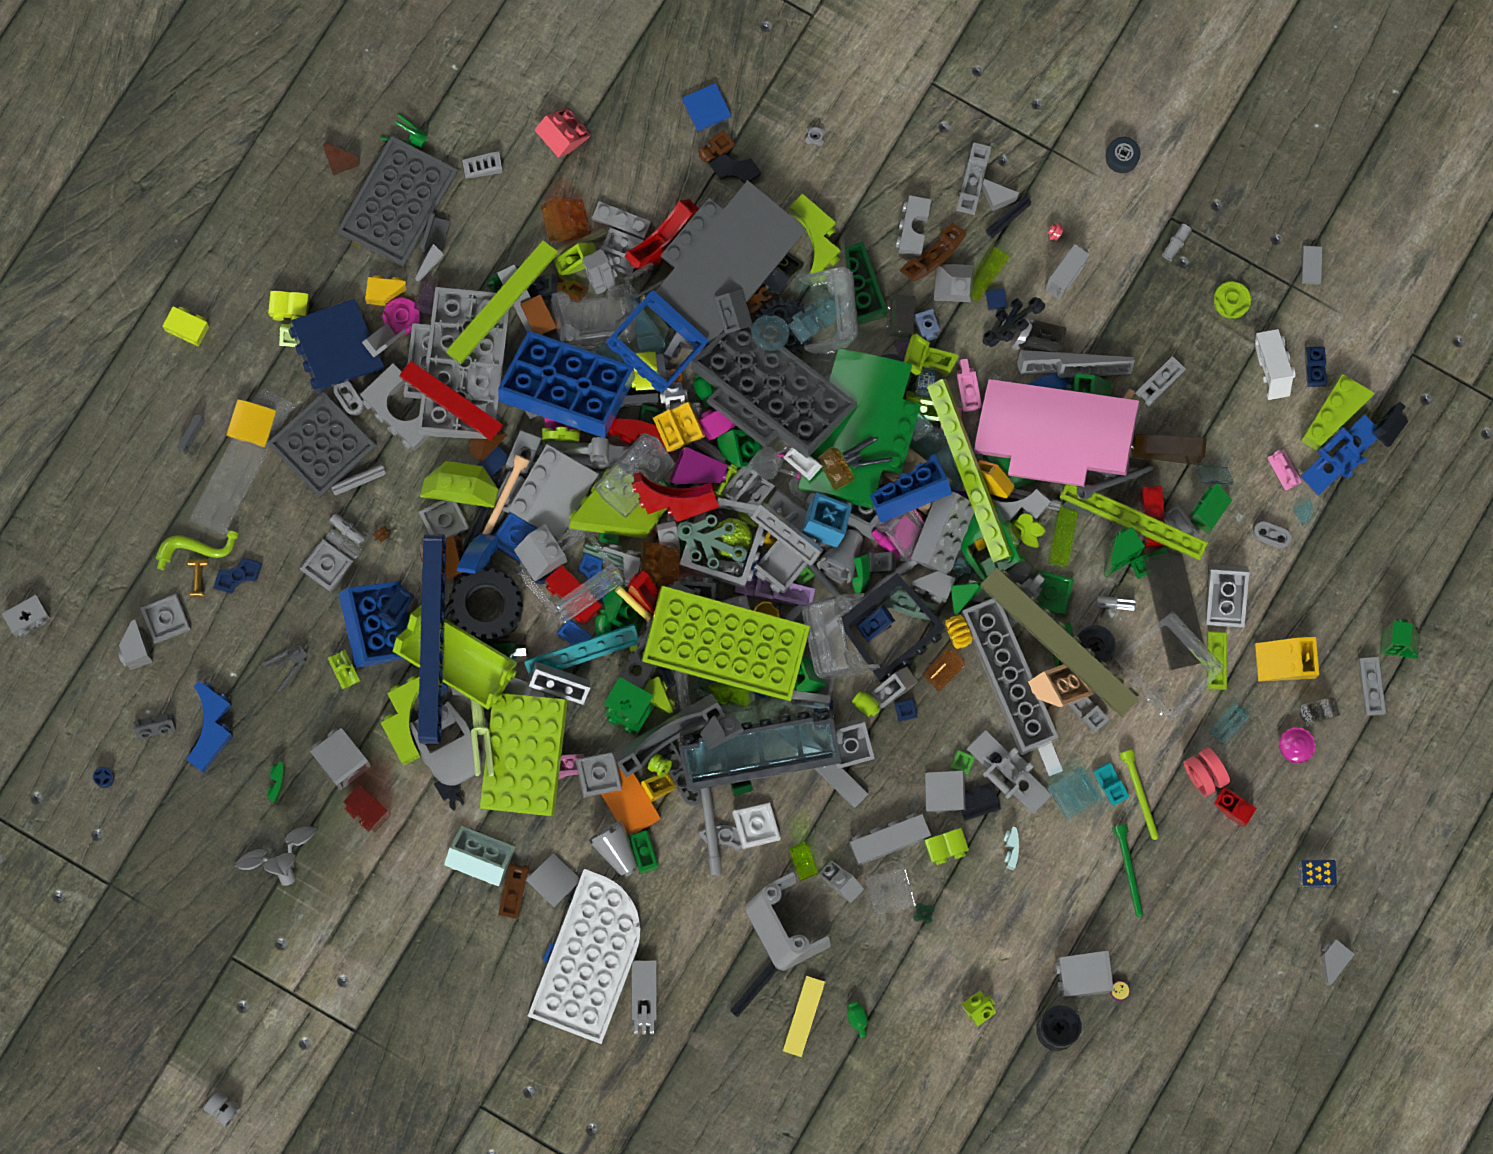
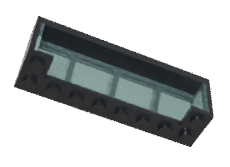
M821 708L815 713L804 711L798 713V716L793 717L783 715L778 717L779 719L777 720L767 718L755 724L745 722L741 724L743 733L710 750L701 734L695 735L691 732L683 735V737H680L679 751L687 790L693 791L840 764L841 753L833 709Z

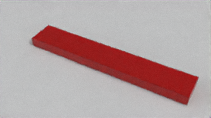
M412 361L400 373L399 377L490 441L502 429L503 424Z

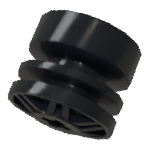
M1093 625L1084 628L1077 637L1081 640L1080 645L1086 649L1088 647L1092 650L1091 647L1098 646L1099 651H1095V659L1099 662L1103 661L1107 665L1112 661L1116 644L1115 638L1108 629L1099 625Z
M1058 1005L1051 1007L1039 1019L1036 1034L1038 1040L1045 1048L1051 1051H1062L1069 1048L1079 1038L1082 1023L1075 1010L1068 1006ZM1056 1026L1058 1029H1062L1059 1034L1053 1030Z

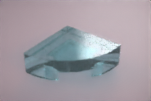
M1311 500L1293 509L1302 526L1307 524L1312 517L1313 505Z

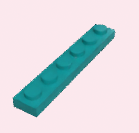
M631 624L524 660L529 675L535 662L562 670L636 645L639 636L635 625Z

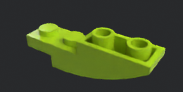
M637 644L629 647L630 653L636 652ZM636 666L633 669V675H641V666ZM659 677L650 678L644 691L654 696L655 707L666 715L672 716L675 706L672 699H668L665 692L668 689L664 680L660 681Z

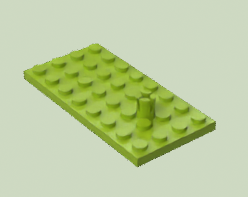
M661 586L642 662L791 701L810 626Z

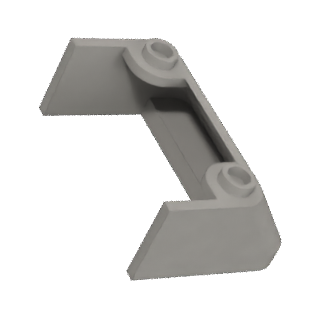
M794 872L766 885L746 905V914L771 961L778 970H787L831 947L828 936L811 945L803 935H795L789 938L771 906L781 899L782 890L796 884Z

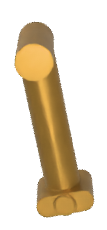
M188 559V567H194L193 591L190 592V597L203 598L204 592L201 591L202 567H208V559Z

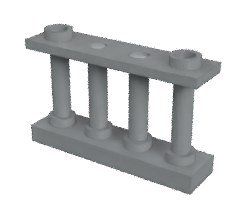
M779 489L774 493L768 505L762 502L751 517L752 520L809 565L815 563L824 549L827 551L831 547V545L813 538L810 539L802 533L807 511Z

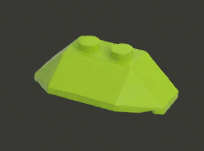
M445 461L424 478L420 497L494 508L499 490L483 466Z

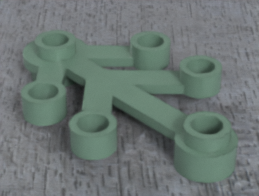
M708 515L705 520L695 524L690 522L680 523L677 527V535L681 540L687 542L691 552L690 558L693 562H699L702 559V554L697 550L694 539L702 543L710 569L716 570L720 565L718 559L715 558L711 546L731 554L736 562H743L747 558V551L744 547L736 546L734 548L715 539L726 534H733L735 526L732 523L727 522L722 528L706 534L697 531L708 526H716L718 521L714 515ZM709 518L715 519L714 524L708 523ZM728 525L733 527L730 532L726 531V526ZM689 528L690 532L683 534V529ZM741 550L742 556L737 557L735 555L736 551ZM694 553H699L698 559H693ZM712 560L717 561L715 567L710 566Z

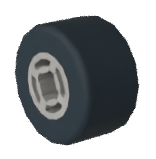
M1128 137L1114 139L1106 152L1107 165L1114 172L1121 174L1132 171L1139 162L1141 155L1140 147L1137 142Z

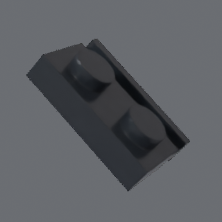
M993 783L965 791V810H960L964 822L1001 810Z

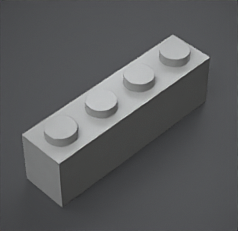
M917 813L907 816V820L903 822L896 820L889 823V827L885 829L878 827L871 830V834L867 836L860 834L853 837V841L849 843L857 866L930 838L931 834L923 814L917 815Z

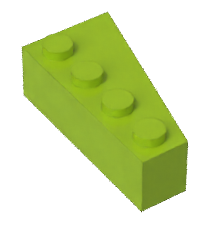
M1342 374L1301 442L1317 451L1375 393Z

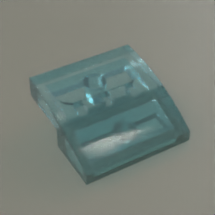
M919 412L909 448L927 460L945 442L946 436L935 424L932 425Z
M1082 766L1047 787L1067 820L1102 800Z

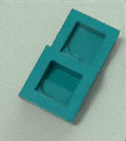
M1107 762L1092 770L1112 806L1129 798L1111 762Z

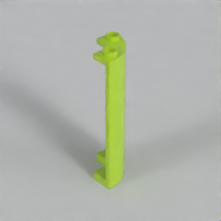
M421 606L410 615L407 629L396 637L393 648L394 653L419 668ZM444 619L443 682L487 709L493 704L497 705L508 682L512 681L516 675L515 667L517 662Z

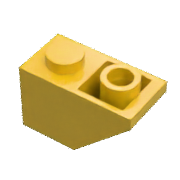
M379 275L368 277L365 296L366 303L386 306L388 302L407 290L406 281L398 277H393L392 279H384L383 276Z
M980 460L978 465L989 494L1008 498L1014 489V484L998 465Z

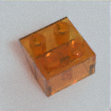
M555 197L541 205L549 241L563 242L591 233L582 199Z
M643 540L640 573L642 571L646 572L658 590L661 589V586L668 587L670 583L674 584L678 580L680 549Z

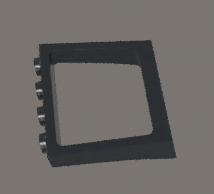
M898 573L837 620L880 683L896 673V670L901 666L905 668L911 664V658L916 654L920 656L927 651L926 646L931 642L933 644L939 642L943 637L941 634L947 630ZM904 590L931 620L935 628L886 668L879 670L854 636L851 628L897 591Z

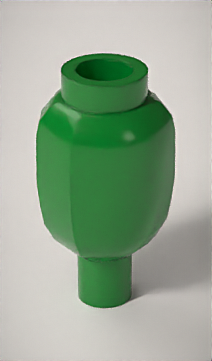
M697 374L693 381L695 393L704 402L705 408L712 407L707 403V400L713 394V386Z
M599 610V614L596 615L595 631L598 636L613 630V623L608 621L606 610Z
M859 1001L849 1003L846 1014L851 1027L858 1030L860 1038L867 1036L865 1028L868 1025V1017L865 1007L860 1005Z

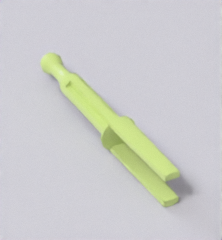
M471 699L474 727L471 730L475 776L481 774L477 735L483 734L488 776H493L489 729L485 727L484 709L482 705Z

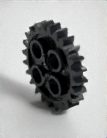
M780 298L779 303H776L773 299L772 306L766 303V310L760 308L762 315L757 314L756 319L759 321L754 322L758 328L765 327L766 330L764 332L767 333L768 327L773 326L780 335L770 337L773 339L777 338L778 343L795 356L796 351L801 354L803 353L802 347L808 349L809 345L807 342H812L813 340L810 336L815 333V331L811 330L815 327V323H809L813 320V316L807 317L809 309L803 311L804 304L798 307L797 300L791 304L790 298L787 299L786 303ZM777 313H782L784 315V318L778 320L774 317V315ZM797 320L800 321L802 325L800 327H794L792 325V322ZM787 326V329H785V331L781 330V328ZM786 337L793 338L794 342L792 344H787L784 341V339Z

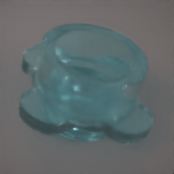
M962 557L956 559L952 568L959 577H962L965 573H970L972 570L968 561Z

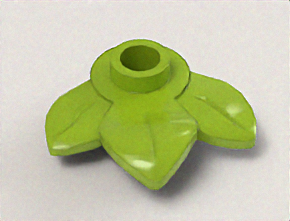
M1021 514L1018 519L1011 523V529L1015 537L1021 538L1023 543L1028 546L1039 547L1037 537L1043 535L1046 530L1041 523L1033 521L1031 514Z

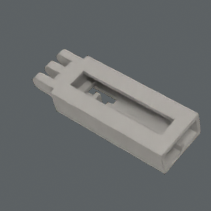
M656 961L632 962V1021H634V1034L639 1033L638 1027H642V1034H646V1027H650V1034H654V1021H656ZM640 1000H649V1014H647V1006H642V1014H640Z

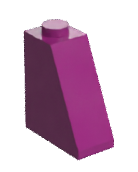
M685 447L680 452L668 484L693 485L710 482L718 484L725 480L728 474L726 470L728 465Z

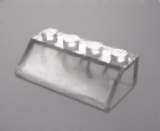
M643 433L598 481L594 488L606 503L626 518L639 504L638 498L640 495L635 493L632 487V482H634L633 474L641 472L651 481L658 483L675 463L657 437Z

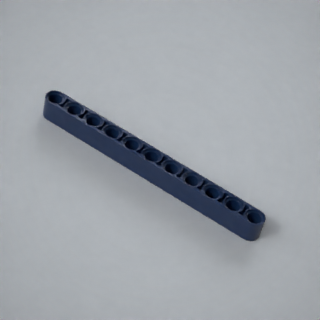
M445 534L424 535L418 716V740L420 744H439L441 742L446 576Z

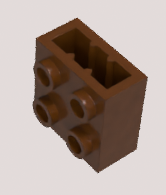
M452 535L446 537L445 582L468 574L457 571L459 562L465 552L461 536ZM423 546L419 547L421 552L420 559L423 562Z

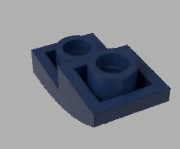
M1325 346L1306 347L1307 387H1326L1327 376L1325 366L1327 362Z

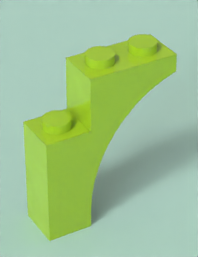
M801 194L790 206L789 213L807 229L806 232L810 237L814 252V262L809 278L815 283L818 279L822 280L828 273L827 269L831 265L834 267L838 263L841 250L828 240L836 231V222L805 195Z
M417 675L407 680L408 683L402 686L398 684L390 689V692L387 694L397 714H389L381 722L403 766L420 758L409 727L412 708L419 694L420 676L418 677Z

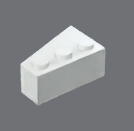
M1279 329L1256 333L1255 347L1259 364L1263 367L1265 373L1263 381L1268 383L1269 386L1268 400L1290 396L1293 378H1295L1294 367L1290 366V354L1288 351H1285L1284 337L1280 336Z

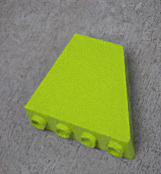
M614 465L611 470L607 468L602 475L603 480L600 483L596 482L591 489V495L589 497L586 495L580 503V509L578 511L575 509L569 516L571 521L568 527L576 530L646 539L660 522L663 515L667 513V508L647 514L646 509H642L638 500L640 497L639 493H635L633 490L632 482H634V477L617 465Z

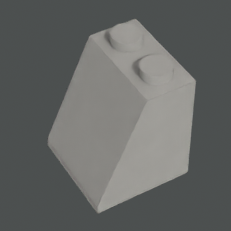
M342 728L331 731L327 735L329 738L323 742L321 740L312 746L313 750L310 751L340 791L371 767L368 760Z
M1109 951L1066 956L1057 959L1055 971L1060 976V982H1057L1058 993L1062 994V998L1108 994L1114 990Z

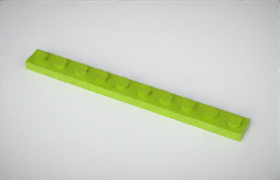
M941 379L927 386L991 559L993 563H997L1013 555L947 380Z

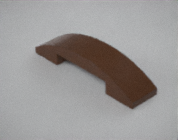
M951 223L940 233V239L917 260L912 258L900 269V272L912 281L927 276L956 250L966 236V232L955 223Z

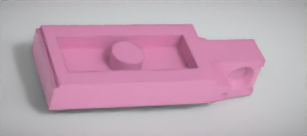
M961 359L959 362L960 370L956 371L962 410L963 412L981 410L982 404L976 371H974V368H969L968 359Z

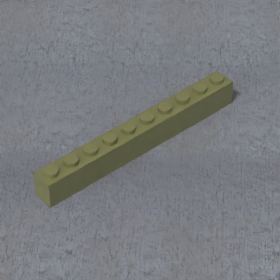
M996 568L981 583V588L1117 714L1124 718L1139 702L1137 697L1139 694L1132 687L1128 689L1123 684L1124 680L1118 674L1113 675L1108 671L1110 667L1105 662H1099L1095 659L1096 655L1088 647L1086 649L1080 645L1081 640L1074 634L1070 636L1066 632L1067 628L1060 621L1056 623L1052 619L1053 615L1046 608L1042 610L1037 605L1039 602L1032 595L1028 597L1023 592L1025 589L1018 582L1014 584L1009 579L1010 575L1005 570L1001 569L1000 571Z

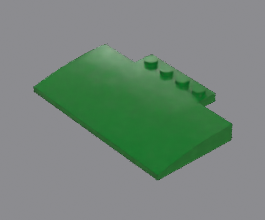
M838 349L829 382L857 402V406L810 455L822 467L810 481L802 475L798 487L799 490L814 494L817 492L836 500L870 509L873 508L870 495L878 490L882 472L897 476L902 475L921 404L903 399L911 374L912 364L876 355ZM869 437H878L877 441L859 451L862 459L858 461L892 458V461L865 465L854 469L853 465L848 467L842 453Z

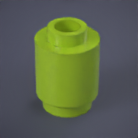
M862 690L852 701L855 704L854 707L868 718L871 715L875 717L881 709L879 707L880 702Z

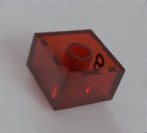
M360 785L343 801L346 806L344 808L346 813L353 819L356 817L360 819L358 822L367 832L372 830L375 833L390 817L388 810Z

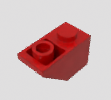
M1225 787L1214 802V805L1226 817L1242 827L1248 824L1257 809Z

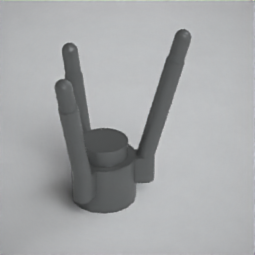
M299 644L263 663L266 666L286 655L287 657L277 663L275 668L280 667L289 660L293 664L298 663L284 680L278 691H282L298 669L306 663L304 659L307 657V654Z

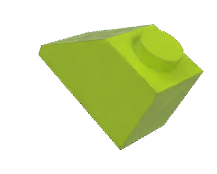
M577 243L556 258L554 263L559 275L567 276L585 269L582 260L584 257L590 254L593 255L596 252L594 243Z

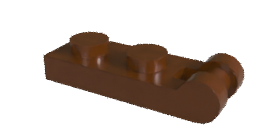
M510 862L498 913L499 916L518 919L530 866H518L516 863ZM514 873L521 874V878H513Z

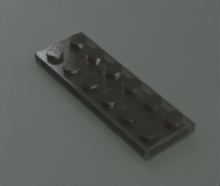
M1175 551L1144 558L1145 571L1169 670L1208 662L1182 553Z

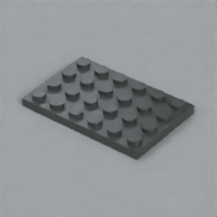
M391 136L338 228L337 233L404 267L427 227L430 214L435 213L458 170Z

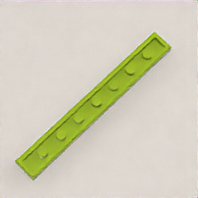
M542 241L446 350V353L462 364L556 257L558 251L545 241Z
M1065 485L1060 495L1061 499L1128 529L1133 527L1135 532L1199 561L1201 560L1208 542L1097 492H1094L1091 498L1081 500L1077 494L1078 486Z

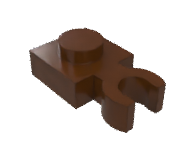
M561 275L558 277L557 290L563 291L562 295L577 303L587 295L589 288L575 280L569 282Z
M762 287L757 294L754 293L746 303L750 315L762 308V303H767L772 298L771 295L768 297L762 295L767 289L766 287Z

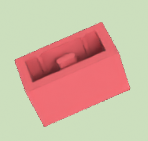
M568 108L546 115L535 129L536 133L558 158L569 154L591 136L586 127L578 121L574 113Z

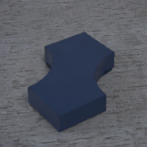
M243 558L237 567L231 570H219L213 588L233 594L240 584L249 581L257 582L263 564Z

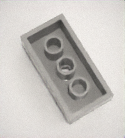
M952 492L951 495L933 502L911 557L913 561L932 571H939L946 575L950 574L961 548L963 538L968 530L970 520L974 515L970 500L958 493Z

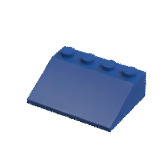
M399 581L349 587L338 594L355 668L403 659L393 652L396 637L407 629L409 623L407 612H404L394 627L378 616L395 589L400 585Z

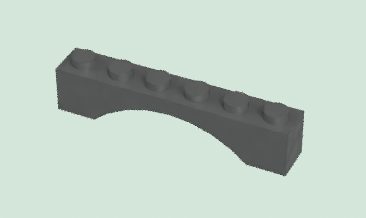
M711 693L616 750L612 755L625 777L641 769L655 753L670 742L685 734L705 728L713 716L717 718L718 722L726 718Z

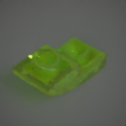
M723 683L709 685V695L712 693L717 703L727 706L732 701L748 707L751 703L750 690Z

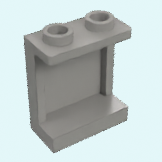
M777 540L761 561L754 566V571H756L755 575L760 580L764 581L766 579L771 583L770 587L775 592L779 593L781 591L784 594L808 563Z
M805 654L821 669L826 685L816 694L799 692L795 686L791 704L818 709L828 708L829 710L837 671V661L830 657L818 658L811 654Z

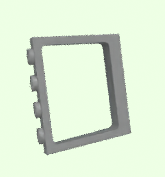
M718 498V508L754 514L759 507L757 505ZM707 512L696 515L693 524L705 520ZM760 525L758 527L741 577H735L692 563L690 558L691 552L687 543L678 570L704 577H713L717 581L745 588L747 580L751 581L754 570H751L752 564H757L760 555L757 552L758 546H763L766 537L763 534L764 528Z

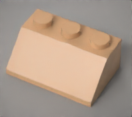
M1064 664L1044 671L1028 681L1037 699L1058 707L1094 694Z

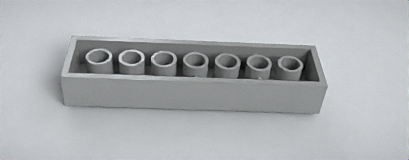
M990 599L963 610L961 615L965 618L972 634V643L1020 755L1056 742L1059 737L1044 702L1037 699L1031 690L1028 681L1033 679L1003 607L994 599Z

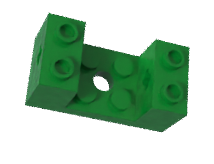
M619 677L604 702V707L607 708L605 710L606 721L615 726L617 724L623 726V730L631 735H634V733L639 735L654 709V696Z

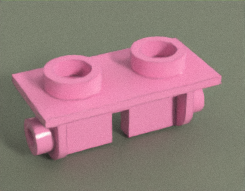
M1278 450L1274 455L1267 458L1285 491L1302 483L1285 450Z

